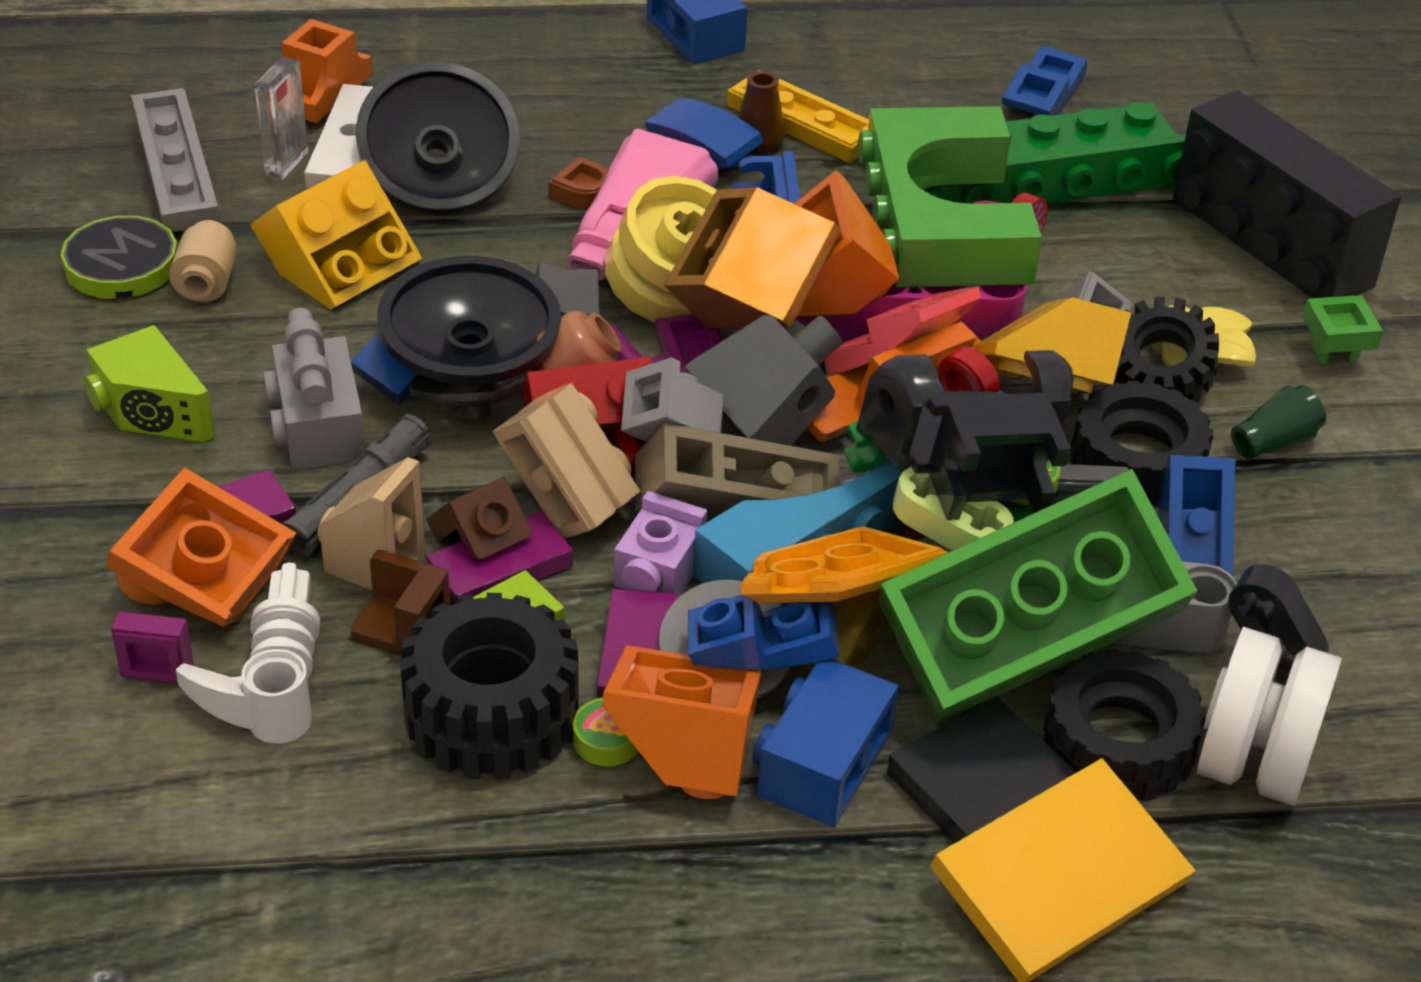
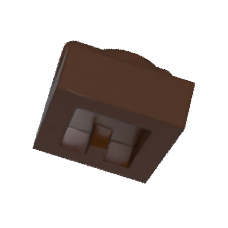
M505 476L448 502L426 519L437 542L458 533L474 561H481L528 538L532 533Z

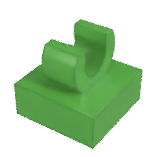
M1363 295L1312 298L1306 301L1303 319L1313 336L1311 348L1320 364H1327L1329 353L1343 352L1348 362H1355L1362 350L1378 349L1383 330Z

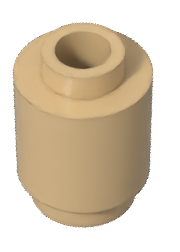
M205 220L189 227L183 233L169 271L170 282L180 295L196 302L213 301L223 295L238 252L231 231L219 222Z

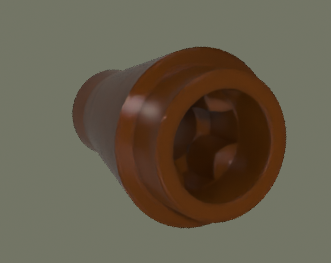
M756 71L748 75L746 91L738 114V118L761 133L763 143L751 151L757 154L776 150L780 145V141L786 135L778 90L779 78L774 73L768 71Z

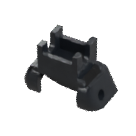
M1054 350L1025 351L1024 360L1035 383L1034 393L941 392L936 368L926 354L897 355L882 363L870 376L856 430L901 472L912 467L916 474L929 473L947 520H960L964 504L967 502L1029 500L1033 513H1036L1051 506L1056 493L1046 467V462L1050 460L1052 467L1065 466L1071 451L1062 426L1071 403L1073 369L1068 361Z

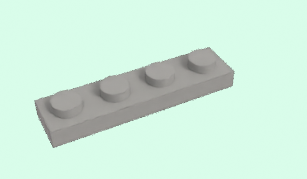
M179 88L131 95L134 116L162 224L172 232H185L189 227L200 221L212 220L220 223L218 204L185 89Z

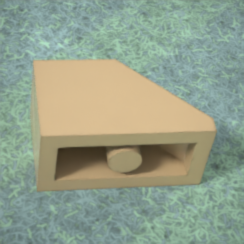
M407 457L358 483L337 506H332L325 512L318 528V540L321 542L324 573L372 591L370 559L377 550H384L420 562L424 561L426 553L419 461Z

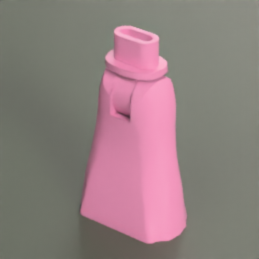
M638 128L634 129L632 134L627 136L622 143L596 198L580 223L578 233L572 241V252L566 258L568 268L570 270L598 269V280H603L606 277L605 254L619 227V222L636 189L650 180L661 177L680 176L700 180L715 188L718 180L717 164L711 159L709 152L702 147Z

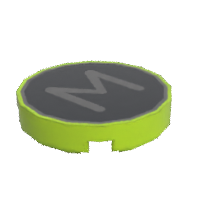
M112 216L94 220L76 229L64 241L60 256L65 276L71 286L85 295L100 299H117L116 292L131 290L132 297L146 295L166 284L170 279L169 271L178 246L172 231L156 220L141 216Z

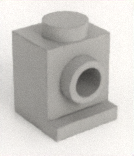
M672 357L626 372L621 431L645 442L664 423L721 433L723 394L700 384L698 378L694 375L680 372V361Z

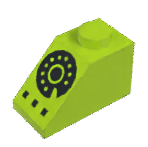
M155 325L86 349L91 375L85 376L83 380L88 398L96 411L105 409L120 430L198 442H206L215 438L208 390Z

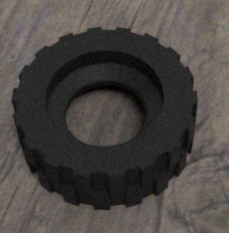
M1127 381L1125 384L1113 383V385H1106L1104 389L1094 390L1089 394V398L1083 400L1080 404L1071 443L1070 460L1072 465L1128 467V470L1133 469L1151 505L1159 507L1168 457L1170 455L1209 457L1213 440V428L1209 427L1210 419L1206 413L1199 409L1200 405L1192 399L1182 396L1183 393L1177 390L1163 388L1160 384L1138 383V381ZM1127 433L1146 435L1163 442L1171 448V451L1163 453L1137 452L1119 445L1111 439V436Z
M1108 649L1104 653L1098 654L1091 652L1082 655L1081 659L1075 663L1073 661L1063 667L1062 675L1056 676L1050 694L1043 729L1045 731L1043 741L1076 772L1103 758L1136 799L1147 801L1155 799L1156 795L1161 793L1167 795L1176 790L1178 783L1181 780L1185 782L1191 774L1204 731L1206 712L1205 708L1201 707L1202 697L1197 688L1193 689L1188 683L1189 678L1181 671L1177 672L1169 667V663L1159 658L1155 660L1144 656L1142 652L1132 650L1131 653L1119 652L1118 649ZM1101 707L1131 709L1151 719L1158 727V734L1153 741L1142 743L1115 740L1094 729L1090 725L1089 715L1094 709Z

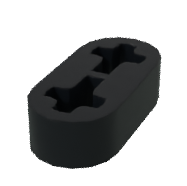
M1256 564L1248 567L1229 594L1228 606L1240 630L1246 627L1279 638L1283 651L1275 680L1286 684L1296 654L1306 647L1328 653L1329 645L1297 585L1288 574L1277 567L1267 564Z

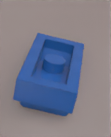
M1170 455L1167 460L1157 516L1181 561L1217 566L1233 576L1235 458Z

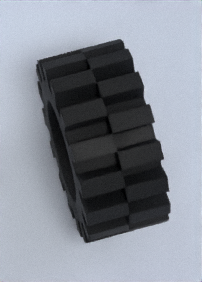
M1165 296L1154 297V308L1150 309L1145 300L1135 303L1134 315L1131 313L1114 383L1125 384L1127 381H1138V383L1160 384L1163 388L1177 390L1183 393L1182 396L1198 402L1201 400L1202 390L1209 392L1213 386V378L1217 373L1219 334H1215V323L1211 317L1203 320V309L1196 304L1189 312H1186V300L1175 298L1174 306L1168 307L1165 306ZM1170 342L1182 347L1186 351L1187 357L1177 365L1160 367L1144 361L1140 353L1144 347L1150 344Z

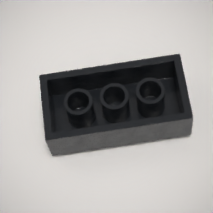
M1236 90L1191 109L1172 199L1312 298L1356 296L1375 288L1401 195L1241 91Z

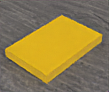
M1103 758L937 853L930 865V868L1018 982L1032 981L1188 883L1196 871Z

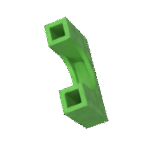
M1001 106L870 108L868 130H860L858 136V157L860 164H866L865 187L867 196H874L873 219L878 227L882 229L892 248L899 275V280L895 283L896 287L1029 285L1035 283L1042 235L1031 203L965 204L943 200L923 190L933 186L950 184H1004L1011 137Z

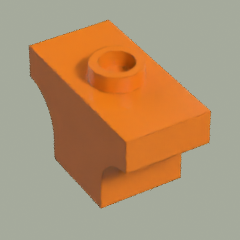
M310 19L281 43L283 55L281 75L276 86L270 91L272 109L290 115L291 110V116L296 117L297 115L298 118L318 123L332 110L343 84L360 85L373 74L372 58L370 55L357 52L355 32ZM287 79L288 94L277 104L276 89Z

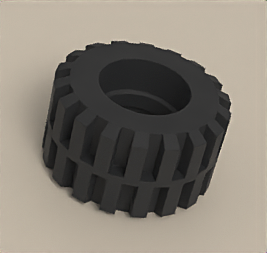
M486 592V598L474 599L472 594L457 597V604L449 606L442 603L431 609V619L419 618L411 627L412 637L404 638L401 647L402 659L399 661L405 728L409 739L416 740V750L425 759L436 757L437 767L450 773L456 768L463 769L464 777L479 779L481 773H494L496 780L510 778V771L521 769L526 774L538 769L541 757L552 760L561 752V742H570L573 736V720L579 709L578 647L576 640L571 639V628L565 620H555V611L544 604L533 607L531 606L530 598L516 595L513 599L502 598V593Z

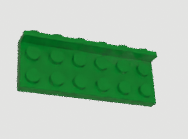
M1135 102L1127 106L1099 110L1088 108L1076 113L1053 116L1036 115L1030 119L1007 121L1006 124L1011 138L1004 184H950L933 186L923 190L937 198L965 204H973L978 201L1011 203L1022 193L1043 198L1047 203L1175 186L1186 135L1178 136L1154 103Z

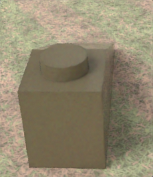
M664 423L635 454V483L640 489V492L635 495V512L639 513L642 509V498L647 491L706 509L707 521L712 520L743 500H777L811 495L840 486L839 455Z

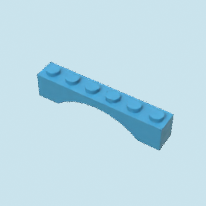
M886 459L872 471L844 485L818 493L777 500L741 501L695 529L693 577L702 584L716 580L743 581L748 573H753V563L760 553L861 526L882 532L900 521L893 511V498L902 472Z

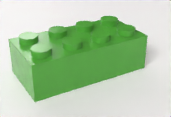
M1130 469L881 583L878 604L937 723L940 724L1059 669L1071 661L1074 662L1080 659L1082 655L1102 649L1183 611L1198 590L1133 469Z

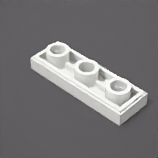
M350 84L342 85L304 172L306 188L309 189L360 162L356 148V123L361 105L373 87Z

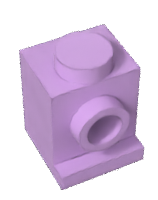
M647 491L642 498V509L614 549V587L625 590L676 593L679 598L693 577L695 529L707 523V510Z

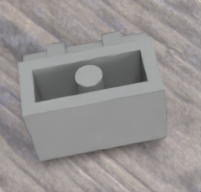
M306 308L293 309L288 314V325L284 332L286 344L272 345L275 370L263 371L268 408L280 406V409L270 410L275 447L287 446L291 471L352 463L354 453L365 443L362 411L346 337L323 339L321 327L313 320L311 312Z

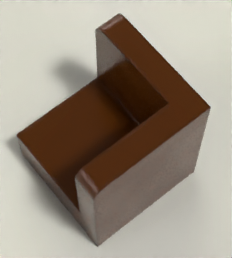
M377 550L370 559L373 595L351 625V638L355 642L401 656L404 638L412 637L411 627L419 618L431 619V609L442 603L451 606L449 570L384 550Z

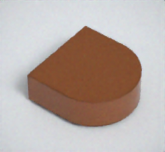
M579 156L548 181V197L574 208L588 209L596 198L606 178L608 169Z

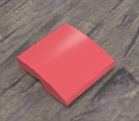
M979 286L927 295L866 319L870 333L843 343L824 359L827 375L870 363L871 357L950 326L980 300Z

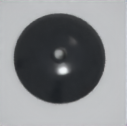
M438 61L421 62L395 70L371 89L358 113L356 148L360 162L366 160L387 197L413 210L446 214L461 212L478 206L494 196L505 185L514 170L520 146L519 124L509 100L488 78L477 71L458 64ZM432 149H439L446 155L443 158L435 159L430 157L428 152Z
M454 256L423 263L408 270L394 280L384 292L378 306V332L389 354L407 369L440 383L458 386H483L512 379L541 363L551 353L556 343L561 323V310L552 289L533 272L501 259L483 256ZM545 330V333L537 342L538 335Z

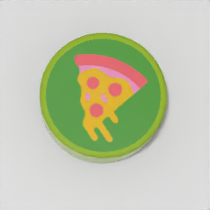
M603 698L591 700L578 709L573 720V745L576 752L587 762L598 766L611 767L629 762L639 751L602 706Z

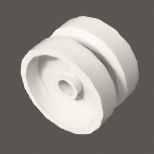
M1243 627L1228 668L1223 667L1210 702L1203 728L1208 731L1196 774L1232 785L1243 776L1252 748L1255 746L1265 750L1256 779L1259 795L1295 806L1342 658L1306 647L1296 654L1286 686L1274 683L1283 651L1279 638Z

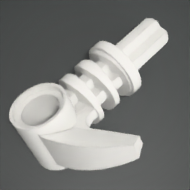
M289 562L282 565V570L274 571L271 574L268 599L258 604L252 613L250 625L253 636L252 652L250 659L242 669L241 676L228 677L185 663L176 669L178 685L197 705L225 722L250 729L255 737L267 743L281 744L296 740L307 732L312 723L308 677L312 672V656L314 654L315 641L320 632V616L316 609L309 604L311 584L309 572L297 569L295 563Z

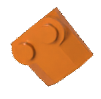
M184 467L111 548L106 567L116 572V579L120 589L132 600L148 605L170 602L225 627L237 621L271 579V574L277 571L293 544L297 533Z

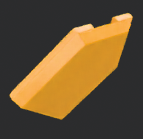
M861 526L760 553L753 563V573H748L741 583V594L757 603L837 602L879 590L881 583L947 554L948 551L937 546Z

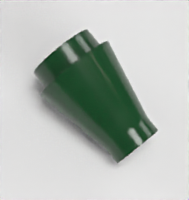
M1299 385L1295 388L1284 386L1246 420L1231 429L1232 442L1244 458L1252 459L1262 453L1313 440L1316 438L1318 430L1325 426V409L1317 394L1305 385Z

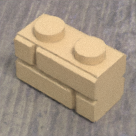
M572 382L536 398L520 410L518 414L493 431L496 439L545 515L564 539L596 528L615 513L616 509L622 507L640 492V489L631 477V464L628 458L620 449L610 444L597 423L598 415L594 404L584 394L577 392Z

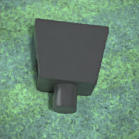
M763 315L690 361L685 368L691 375L698 378L700 384L723 394L722 414L743 437L791 446L834 398L835 389L818 364L844 342L822 315L817 316L794 337L772 315Z

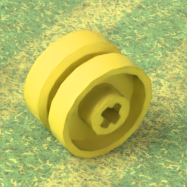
M680 176L654 178L636 189L605 254V275L613 293L630 311L655 323V319L692 314L664 284L717 189L700 180Z

